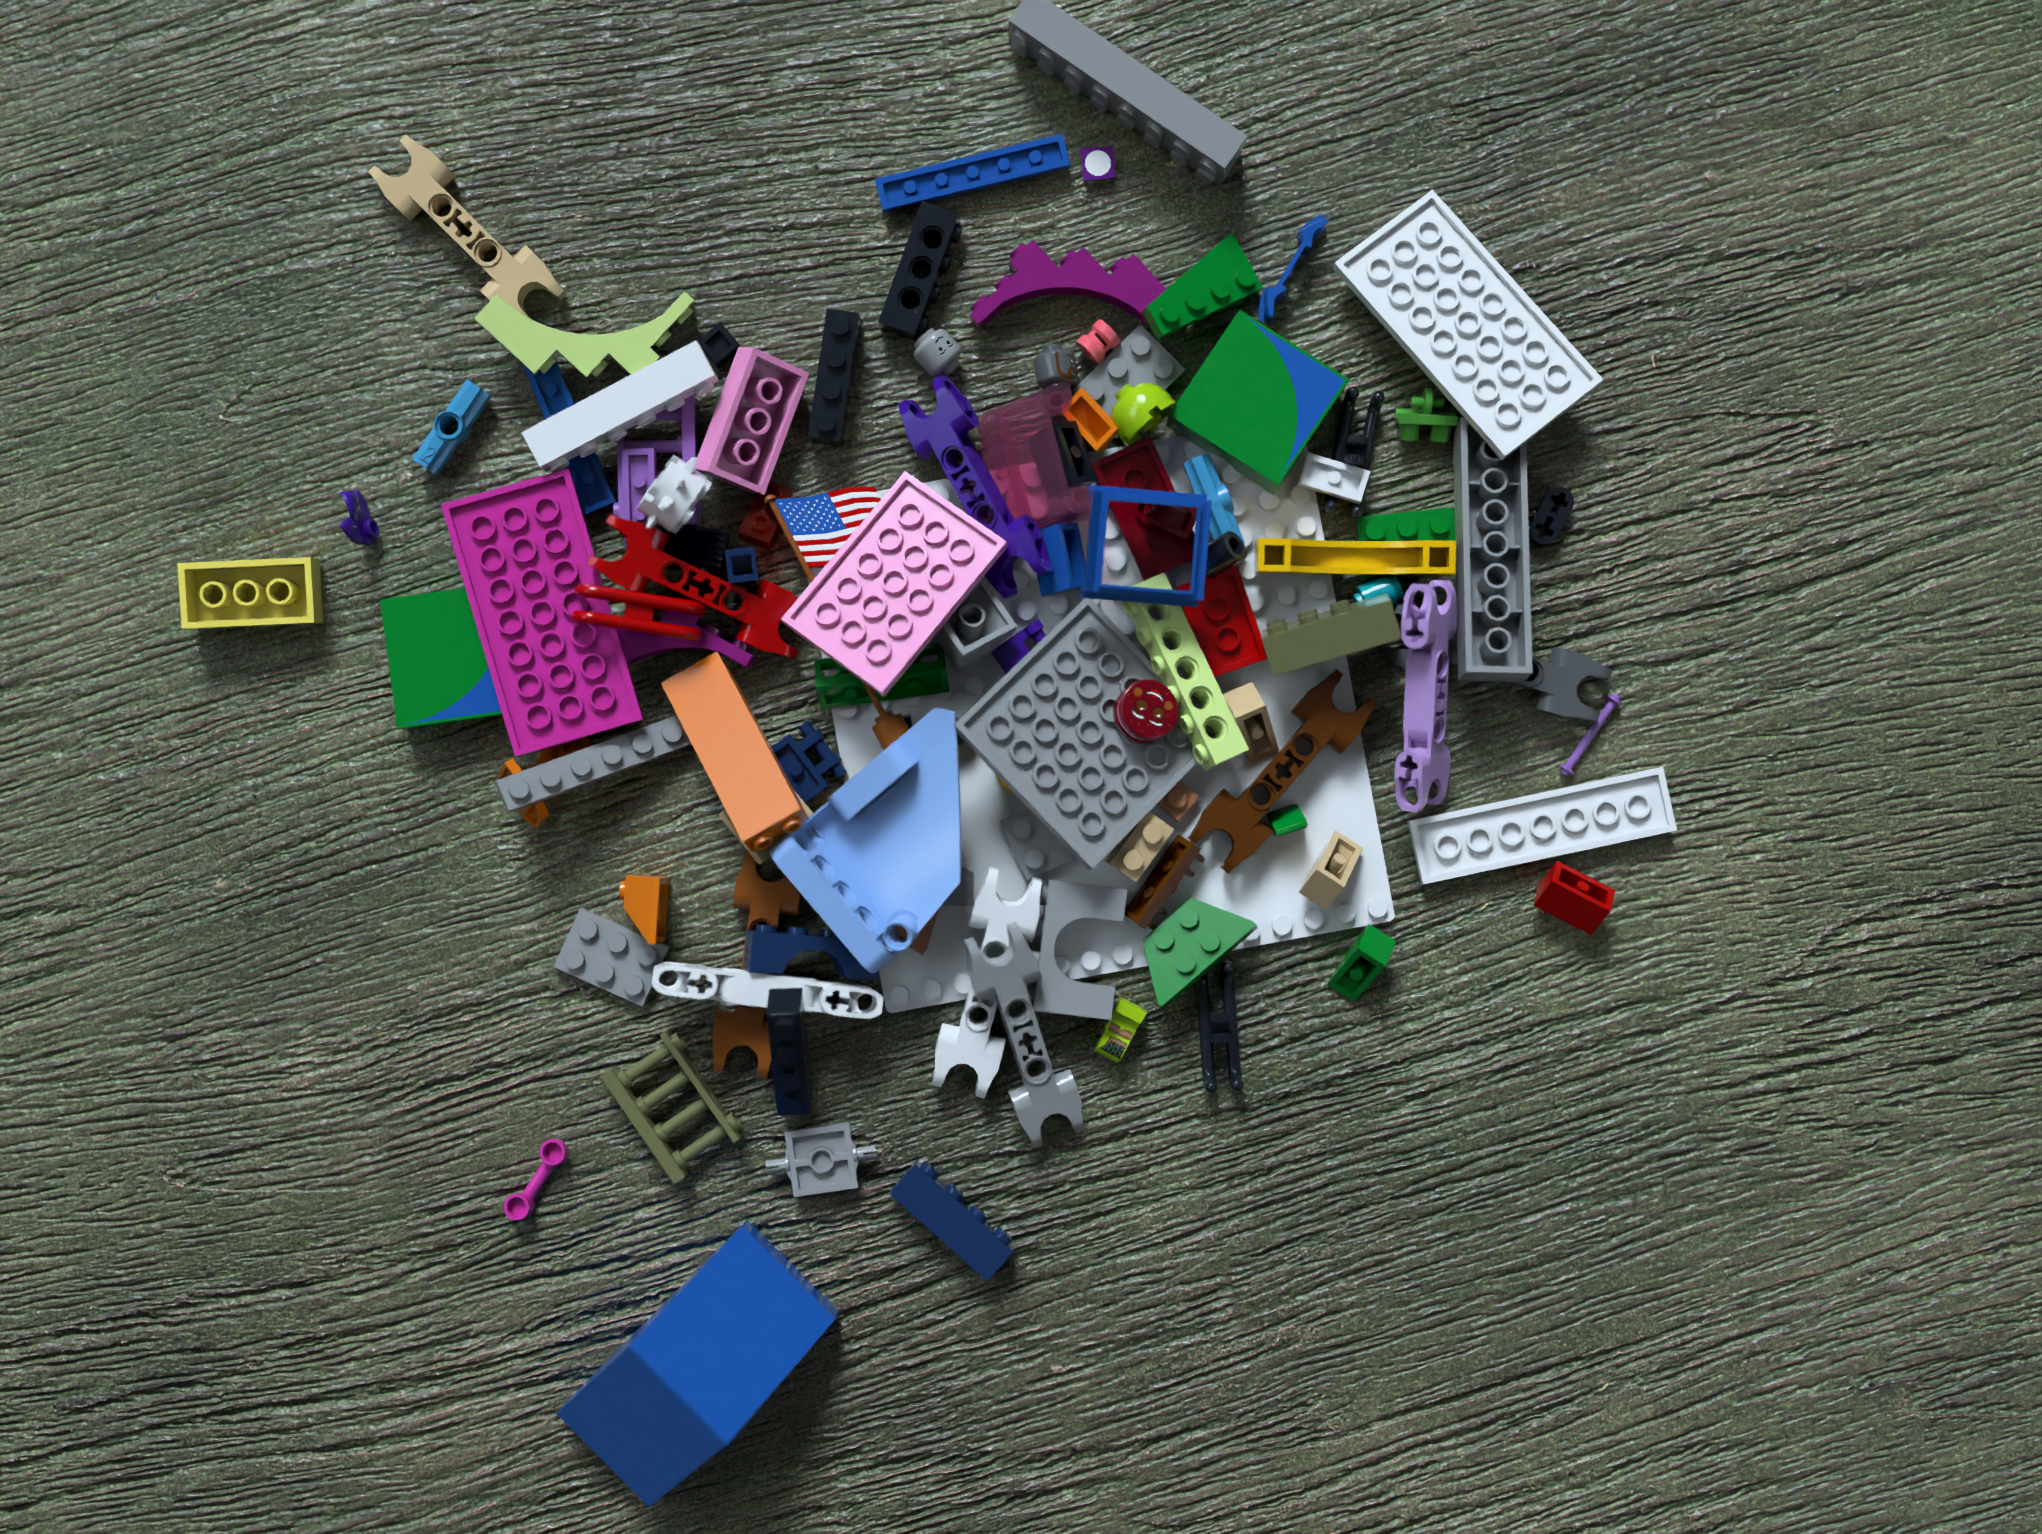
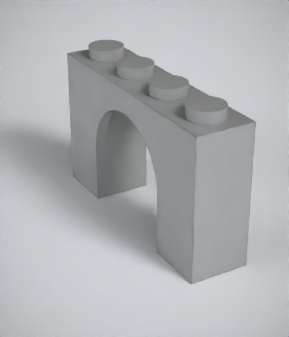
M1048 880L1047 886L1041 885L1039 905H1044L1043 918H1039L1035 931V937L1040 938L1039 951L1033 950V954L1036 957L1042 980L1028 985V995L1034 1011L1106 1020L1112 1019L1115 987L1079 982L1065 976L1056 963L1054 946L1056 938L1063 927L1076 919L1095 918L1123 922L1127 889Z

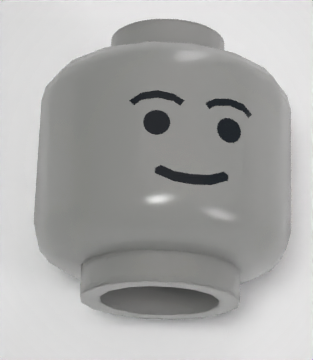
M931 328L914 344L916 348L914 358L930 376L935 377L941 373L949 376L961 364L957 358L960 356L962 349L944 329L935 331Z

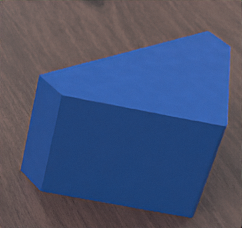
M746 1220L563 1404L556 1414L650 1507L732 1440L837 1317L838 1310Z

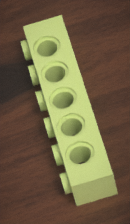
M1165 573L1131 586L1173 590ZM1122 601L1125 613L1132 617L1137 628L1136 635L1142 646L1146 647L1151 657L1150 664L1152 670L1157 676H1160L1163 684L1171 690L1176 698L1179 726L1182 732L1188 735L1193 745L1192 751L1196 761L1206 771L1249 750L1181 606ZM1149 608L1154 609L1158 613L1159 620H1155L1150 616ZM1163 637L1171 641L1173 650L1165 647ZM1177 667L1185 670L1187 679H1183L1178 675ZM1191 696L1196 697L1200 701L1201 709L1193 706ZM1206 725L1214 730V739L1206 734Z

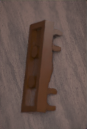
M1178 834L1128 904L1124 915L1143 929L1149 927L1154 930L1157 926L1152 923L1153 917L1157 912L1164 916L1167 915V911L1162 907V904L1174 894L1179 882L1183 878V874L1185 873L1190 877L1195 875L1189 869L1190 864L1194 859L1202 863L1205 861L1204 857L1199 854L1201 849Z

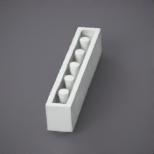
M696 340L523 431L522 434L539 467L546 472L549 470L557 472L570 464L568 460L578 455L586 457L598 450L597 445L608 439L610 442L617 441L627 435V429L637 424L639 427L653 422L656 419L655 415L665 409L673 411L685 404L684 399L695 393L697 396H701L714 389L713 384L719 380L703 349Z

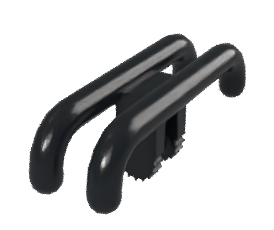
M1351 386L1347 389L1343 399L1332 460L1369 471L1380 410L1385 396L1380 391L1373 393L1367 409L1363 435H1350L1355 404L1359 396L1358 388ZM1365 491L1360 504L1350 502L1349 513L1355 519L1363 515L1362 507ZM1325 494L1324 509L1327 513L1333 514L1338 509V498Z
M1225 961L1221 965L1223 1011L1210 1012L1208 972L1195 982L1204 1087L1208 1093H1214L1218 1088L1215 1075L1213 1043H1226L1228 1075L1231 1088L1234 1091H1240L1244 1087L1240 1064L1234 964L1231 961Z

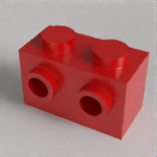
M1556 861L1538 884L1533 906L1592 935L1611 912L1615 890Z

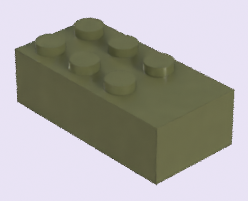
M1388 593L1349 604L1348 599L1330 604V610L1318 613L1317 609L1299 613L1297 620L1287 623L1285 618L1267 623V628L1262 630L1261 639L1272 675L1276 676L1402 639Z

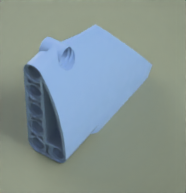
M935 707L827 799V802L809 817V820L802 823V826L797 831L789 833L770 849V855L775 864L859 963L873 974L911 945L918 937L920 930L961 882L960 780L957 730L953 726L956 723V712ZM896 926L906 929L908 938L898 935Z

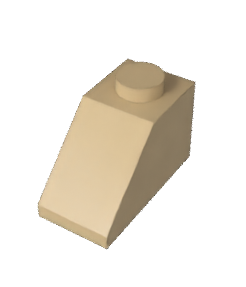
M1253 682L1224 693L1223 696L1249 748L1245 752L1249 763L1279 751L1267 707Z
M1335 831L1309 870L1298 893L1326 910L1345 887L1363 848Z

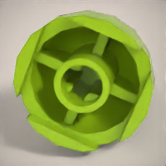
M1140 383L1135 387L1127 384L1115 395L1118 401L1112 408L1111 419L1118 427L1117 435L1126 446H1130L1142 439L1139 432L1144 433L1147 430L1151 432L1169 415L1176 402L1161 386L1156 384Z

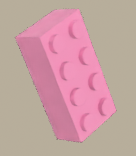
M738 347L694 469L747 492L765 495L809 373L754 347Z

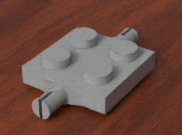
M850 1121L788 1130L784 1132L787 1147L785 1158L766 1160V1167H768L766 1170L767 1174L787 1171L792 1182L794 1197L854 1189L859 1187L857 1175L858 1162L860 1160L877 1159V1152H875L877 1148L876 1145L857 1148L852 1139Z

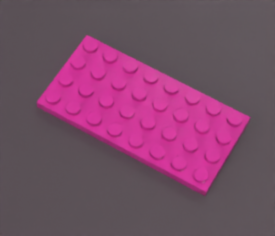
M567 468L441 504L515 757L643 721L644 718L617 629L576 624L571 620V613L575 610L613 614L609 601L578 597L575 594V587L579 584L604 587L601 573L586 564L590 556H596L570 469Z

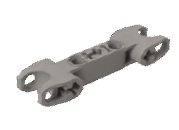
M1013 922L1007 925L1009 946L1005 953L999 957L988 958L983 956L973 937L964 940L967 955V971L978 1001L982 1002L993 997L996 998L1024 1084L1022 1087L1009 1091L1008 1095L1015 1116L1026 1131L1033 1148L1042 1146L1041 1125L1044 1119L1051 1114L1060 1113L1067 1116L1075 1133L1084 1130L1082 1101L1074 1077L1069 1069L1054 1075L1026 989V985L1042 980L1036 957L1027 945L1018 924ZM1016 1001L1022 1002L1019 1010L1015 1012L1008 1011L1012 1003ZM1027 1032L1026 1036L1031 1045L1029 1047H1026L1022 1041V1034ZM1041 1061L1039 1067L1035 1070H1027L1031 1062Z

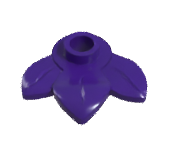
M359 490L341 492V496L350 514V517L341 522V529L355 544L374 545L379 536V528L376 521L370 518L369 507L365 497Z

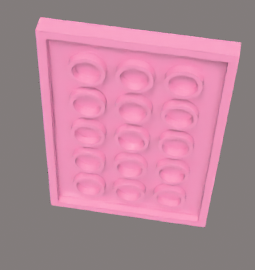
M905 471L784 614L781 620L787 627L885 697L1007 549V541Z

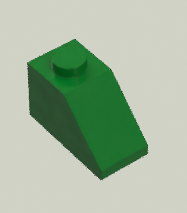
M1368 924L1353 941L1328 980L1327 985L1354 1002L1384 969L1396 941Z

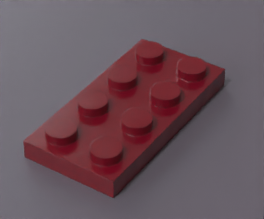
M1151 437L1091 463L1100 486L1175 492ZM1108 500L1110 509L1143 581L1172 571L1192 561L1195 535L1193 529L1188 540H1181L1156 526H1147L1142 523L1145 515V503Z

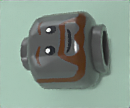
M1061 344L1045 346L1043 348L1044 352L1038 354L1034 359L1037 385L1045 389L1047 394H1062L1071 391V386L1078 380L1075 354L1070 350L1063 349Z

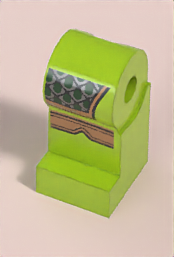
M1119 997L1112 1011V1019L1107 1020L1094 1051L1118 1063L1137 1028L1145 1018L1147 1011Z

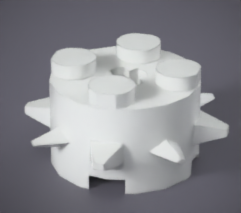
M673 455L666 463V469L655 478L637 507V510L648 517L646 521L647 529H650L657 523L669 532L672 531L676 534L681 526L685 525L696 509L694 506L699 499L704 497L712 485L707 480V477L694 469L698 458L692 457L689 461L684 462L676 455Z

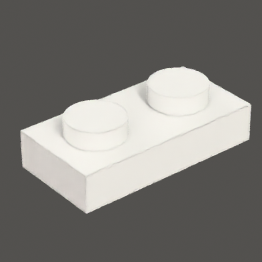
M1308 452L1298 486L1360 504L1370 471Z

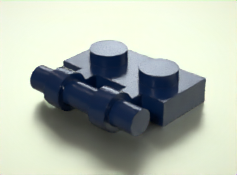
M809 720L798 728L805 737L801 742L797 743L792 735L788 734L771 747L794 791L805 804L830 786L822 776L828 770L833 773L836 779L847 773V770L840 762L842 758L837 752L833 753L823 740L825 736L819 729L815 730ZM811 747L814 748L823 760L816 767L805 754V751Z

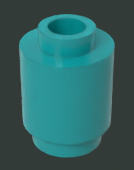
M1383 575L1356 587L1357 594L1353 595L1355 603L1388 593L1392 606L1397 605L1399 600L1404 599L1402 587L1395 575L1389 577Z

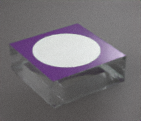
M1113 146L1080 149L1083 184L1115 181Z

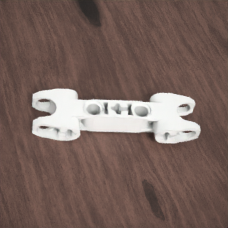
M989 866L984 881L975 895L968 923L970 927L984 930L980 945V951L983 956L991 958L986 954V950L992 944L1001 945L1005 953L1009 946L1007 925L1013 922L1018 924L1025 941L1032 942L1040 916L1039 902L1042 879L1032 877L1023 898L1017 901H1006L1000 898L996 892L998 868ZM970 983L959 1027L946 1023L941 1024L935 1046V1069L932 1085L942 1087L951 1067L957 1064H967L973 1067L978 1074L976 1096L985 1098L988 1088L999 1070L1006 1039L989 1035L997 1008L996 998L993 997L979 1002L972 983ZM975 1007L985 1008L988 1012L987 1016L982 1020L972 1019L969 1013Z
M662 962L655 965L652 976V987L665 995L693 999H713L725 1003L766 1008L769 989L803 988L805 1012H821L853 1018L871 1019L882 1014L884 997L877 991L865 985L819 981L813 978L784 974L749 972L743 969H721L679 962ZM666 970L675 971L678 975L677 982L672 986L661 984L659 977L662 972ZM700 976H705L708 984H704L703 988L700 989L697 987L695 980H699ZM834 991L839 996V1000L835 999L830 1004L826 1000V996H832ZM870 994L872 997L871 1005L866 1009H859L857 1002L860 996Z

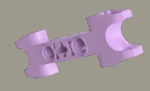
M1435 579L1431 580L1429 584H1411L1404 598L1401 617V637L1404 644L1408 646L1403 719L1404 751L1398 755L1395 762L1396 800L1402 811L1417 813L1426 804L1438 805L1447 793L1451 758L1450 751L1444 744L1449 673L1448 641L1454 637L1457 629L1456 591L1449 580ZM1438 586L1444 588L1447 593V600L1443 605H1437V596L1434 590ZM1418 590L1424 592L1421 608L1415 605L1413 599L1414 594ZM1432 782L1436 783L1438 787V794L1435 798L1428 796ZM1410 786L1416 789L1418 797L1416 805L1410 804L1405 798L1406 789Z

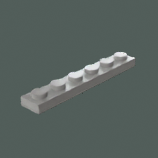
M676 715L496 780L495 785L508 814L688 748L692 743Z

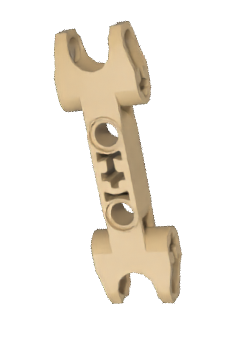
M406 134L399 141L411 156V166L407 173L400 177H390L375 165L368 171L381 188L384 196L410 222L424 210L492 277L480 290L490 301L497 294L515 310L531 319L524 310V299L529 292L534 289H545L560 301L567 295L553 277L550 269L526 245L512 257L444 189L456 177L452 171L432 151L421 146ZM451 205L450 213L447 216L440 217L439 210L441 207ZM460 223L472 232L470 237L465 236L457 227ZM492 249L497 250V256L493 261L484 262L486 252Z

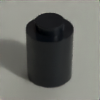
M1227 531L1208 544L1205 576L1215 579L1246 559V547L1237 534Z

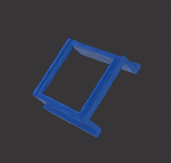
M1089 485L1088 499H1091L1085 580L1084 584L1080 586V598L1198 607V601H1203L1212 500H1207V495ZM1108 500L1197 508L1190 591L1102 584Z

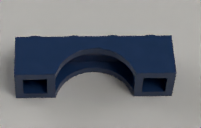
M757 924L756 930H746L743 969L749 972L782 974L788 962L797 954L807 950H821L832 959L839 976L878 980L879 970L874 974L867 971L830 929H821L820 935L808 934L809 928L789 927L788 933L776 932V926Z

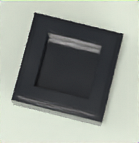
M721 322L697 340L704 353L717 368L734 356L738 347H741Z

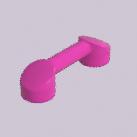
M549 1139L542 1144L540 1157L543 1162L523 1193L510 1195L505 1200L504 1212L508 1218L521 1220L532 1214L535 1209L534 1198L556 1165L562 1164L568 1159L569 1150L562 1140Z

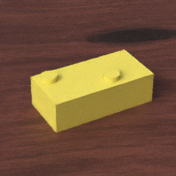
M300 557L177 563L181 629L195 630L324 623L320 559Z

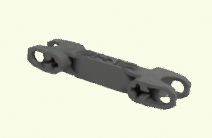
M1397 604L1394 607L1395 616L1401 619L1403 605ZM1455 634L1448 641L1449 666L1458 669L1457 634ZM1384 647L1379 657L1406 670L1408 649ZM1553 647L1549 662L1532 657L1534 674L1531 681H1499L1538 693L1539 696L1534 710L1556 718L1597 722L1600 713L1580 702L1577 696V686L1581 679L1585 677L1610 679L1613 670L1595 662L1584 654Z

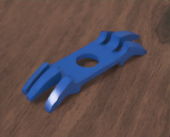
M1322 214L1313 218L1298 231L1297 240L1300 243V247L1275 287H1267L1263 290L1258 310L1260 323L1265 320L1266 324H1270L1274 313V304L1284 297L1283 292L1286 290L1284 285L1302 254L1309 255L1312 240L1326 230L1324 226L1329 222L1328 219H1324L1326 215Z

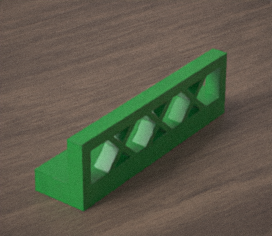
M938 643L927 644L885 697L875 691L879 701L950 692L943 649ZM938 654V661L925 663L920 661L924 656ZM831 658L814 660L816 690L821 710L873 703L862 681ZM823 670H840L836 675L823 677Z

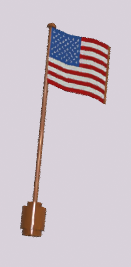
M864 486L848 487L800 498L777 499L775 495L769 494L765 497L764 502L770 505L811 583L815 577L810 568H824L879 503L881 498L875 487ZM862 681L880 715L874 719L876 725L872 727V730L884 751L905 734L909 728L901 713L894 715L892 710L885 712L875 691Z

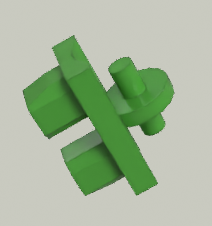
M1424 388L1422 397H1411L1410 406L1422 407V409L1395 408L1394 418L1398 422L1401 440H1418L1419 425L1422 424L1431 425L1429 436L1431 441L1448 442L1452 426H1457L1458 416L1454 415V411L1432 410V408H1443L1444 398H1433L1431 388Z

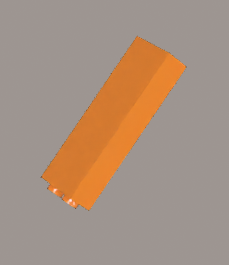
M718 651L661 683L741 841L751 852L767 848L773 843L774 839L784 833L788 834L797 831L802 826V823L809 820L729 666Z

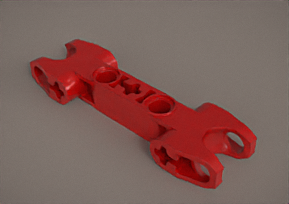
M611 514L608 515L605 523L625 536L627 542L626 553L621 559L614 562L590 556L586 563L587 565L601 572L613 583L630 591L644 593L649 580L742 622L735 639L762 651L778 653L792 659L796 658L798 650L780 639L778 633V625L781 618L798 599L792 592L762 579L754 595L664 553L663 550L670 537L666 533L653 527L647 529V524L625 520ZM670 564L677 565L681 570V577L675 583L668 582L664 576V571ZM689 571L694 573L690 579L696 582H703L704 579L708 580L706 586L710 588L709 593H702L699 596V589L688 584L686 590L682 589V586L688 580ZM735 592L739 595L741 602L737 609L730 611L726 608L724 599L728 593Z

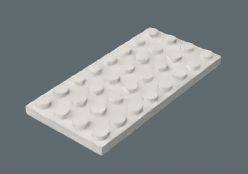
M1433 190L1334 263L1333 270L1502 461L1593 391L1604 380Z

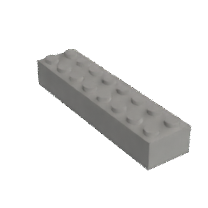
M1022 0L1008 20L1009 43H1011V48L1022 57L1030 56L1038 62L1037 66L1043 72L1051 76L1055 73L1064 80L1063 83L1071 91L1077 94L1081 91L1091 98L1090 102L1096 108L1103 112L1109 110L1115 114L1117 121L1122 126L1130 130L1134 127L1144 134V140L1156 148H1159V146L1170 152L1169 155L1175 162L1182 166L1186 164L1197 171V176L1208 184L1214 182L1220 186L1241 156L1247 139L1244 133L1049 0Z
M1460 417L1457 426L1453 428L1458 681L1524 682L1533 673L1526 443H1524L1502 461L1464 417Z

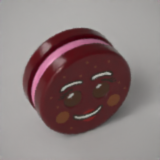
M1140 680L1131 684L1117 697L1113 708L1114 722L1120 733L1128 740L1139 744L1153 743L1167 735L1175 726L1178 719V704L1174 694L1164 684L1155 680Z

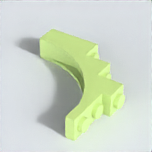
M684 291L666 312L656 319L633 329L598 335L577 334L547 327L521 314L497 294L474 319L534 375L539 370L545 374L557 361L553 356L556 352L563 356L585 378L590 374L596 378L609 364L605 360L608 355L631 375L660 358L651 347L655 344L660 348L672 335L668 329L673 323L677 321L679 324H682L692 314L694 310L690 305L694 302V299Z

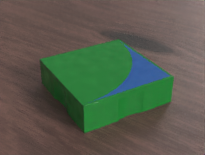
M1239 309L1169 413L1166 426L1201 449L1223 458L1237 472L1275 495L1299 459L1304 447L1343 393L1349 379Z
M465 588L380 599L397 729L414 730L450 725L467 719L503 717Z

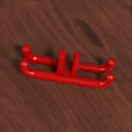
M579 584L575 587V594L578 597L626 603L624 616L575 610L571 613V620L576 624L595 625L694 642L702 639V632L697 628L652 621L654 608L702 616L706 612V606L703 603L597 585Z

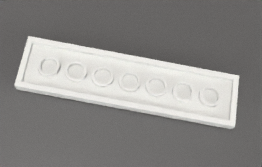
M1663 767L1407 821L1421 884L1677 831Z

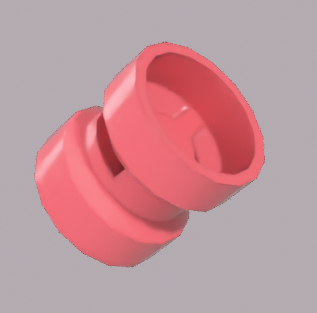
M1098 319L1092 325V331L1088 335H1082L1076 341L1080 350L1096 365H1099L1105 359V353L1109 349H1115L1121 343L1118 335L1101 319Z

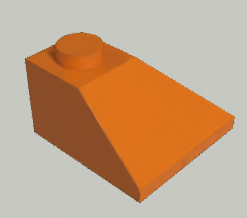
M626 875L625 881H621L619 888V899L624 900L623 908L648 944L665 942L670 877Z

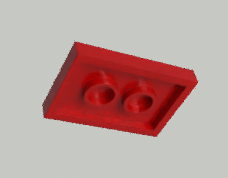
M1238 566L1232 567L1215 579L1206 576L1203 601H1198V607L1181 606L1214 677L1266 660L1267 655L1261 639L1262 636ZM1190 582L1176 586L1175 590L1190 591Z

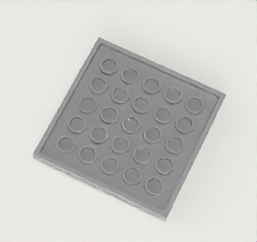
M1085 598L953 726L966 744L1090 871L1186 775L1197 761L1193 755V745L1188 735L1182 732L1178 719L1173 729L1167 735L1149 744L1132 742L1120 733L1113 717L1114 704L1119 694L1131 684L1140 680H1155L1162 684L1163 682L1160 676H1157L1152 670L1148 658L1091 599ZM1206 725V734L1214 739V730Z

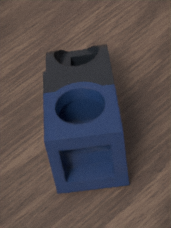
M754 546L725 550L729 583L758 580Z

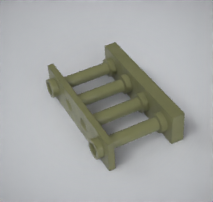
M668 1029L659 1035L664 1041V1045L628 1070H619L615 1066L600 1077L672 1182L676 1184L689 1174L687 1169L689 1161L726 1135L735 1143L743 1136L740 1131L743 1126L733 1112L727 1113L685 1052L687 1044L678 1032L673 1034ZM673 1054L683 1071L646 1097L640 1096L638 1098L632 1089L633 1081ZM691 1081L702 1097L664 1124H656L650 1115L652 1108ZM710 1108L720 1124L684 1150L680 1151L678 1149L675 1151L668 1141L671 1139L670 1135Z

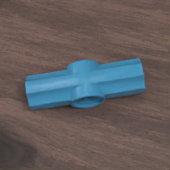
M466 379L447 409L436 416L433 429L412 460L438 476L458 445L468 439L471 426L492 396ZM457 420V431L452 435H447V424Z
M1209 453L1197 456L1183 463L1182 466L1193 493L1207 495V500H1212L1209 527L1212 540L1214 541L1227 531H1231L1237 534L1245 544L1233 514L1234 506L1225 485H1221Z

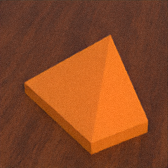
M1083 387L1060 409V412L1068 421H1076L1080 434L1098 453L1118 434V427L1114 424L1111 417Z

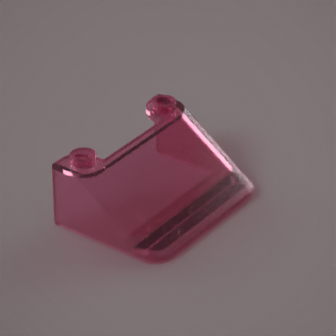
M1069 382L1046 388L983 413L978 420L979 425L977 429L987 469L1007 503L1012 516L1016 520L1023 514H1027L1034 520L1039 529L1055 524L1076 523L1090 518L1091 499H1088L1089 487L1078 486L1068 488L1051 421V416L1064 413L1071 405L1072 393Z

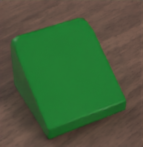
M1292 804L1267 814L1273 835L1276 837L1307 828L1308 826L1307 820L1297 804Z

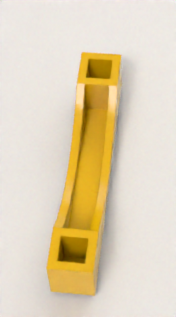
M1258 538L1255 540L1254 573L1450 576L1456 574V541H1325Z

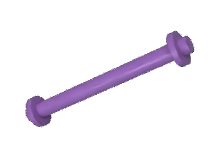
M1615 693L1613 696L1608 694L1606 698L1609 701L1599 714L1598 721L1594 722L1566 764L1561 763L1559 765L1561 768L1560 772L1563 775L1574 774L1572 768L1616 705L1621 706L1620 696Z

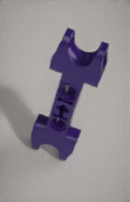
M939 375L932 380L937 398V406L930 417L913 400L905 399L898 404L905 432L914 450L922 459L929 460L934 455L937 456L967 514L1007 541V549L984 576L1004 599L1011 598L1018 593L1013 575V567L1020 557L1039 576L1047 575L1053 571L1045 539L1030 516L1023 514L1016 520L1012 516L1007 503L968 435V432L979 425L975 411L970 402L961 394L947 376ZM959 452H961L963 456V462L961 466H959L957 463V455ZM990 507L994 513V518L992 522H990L987 517V512Z

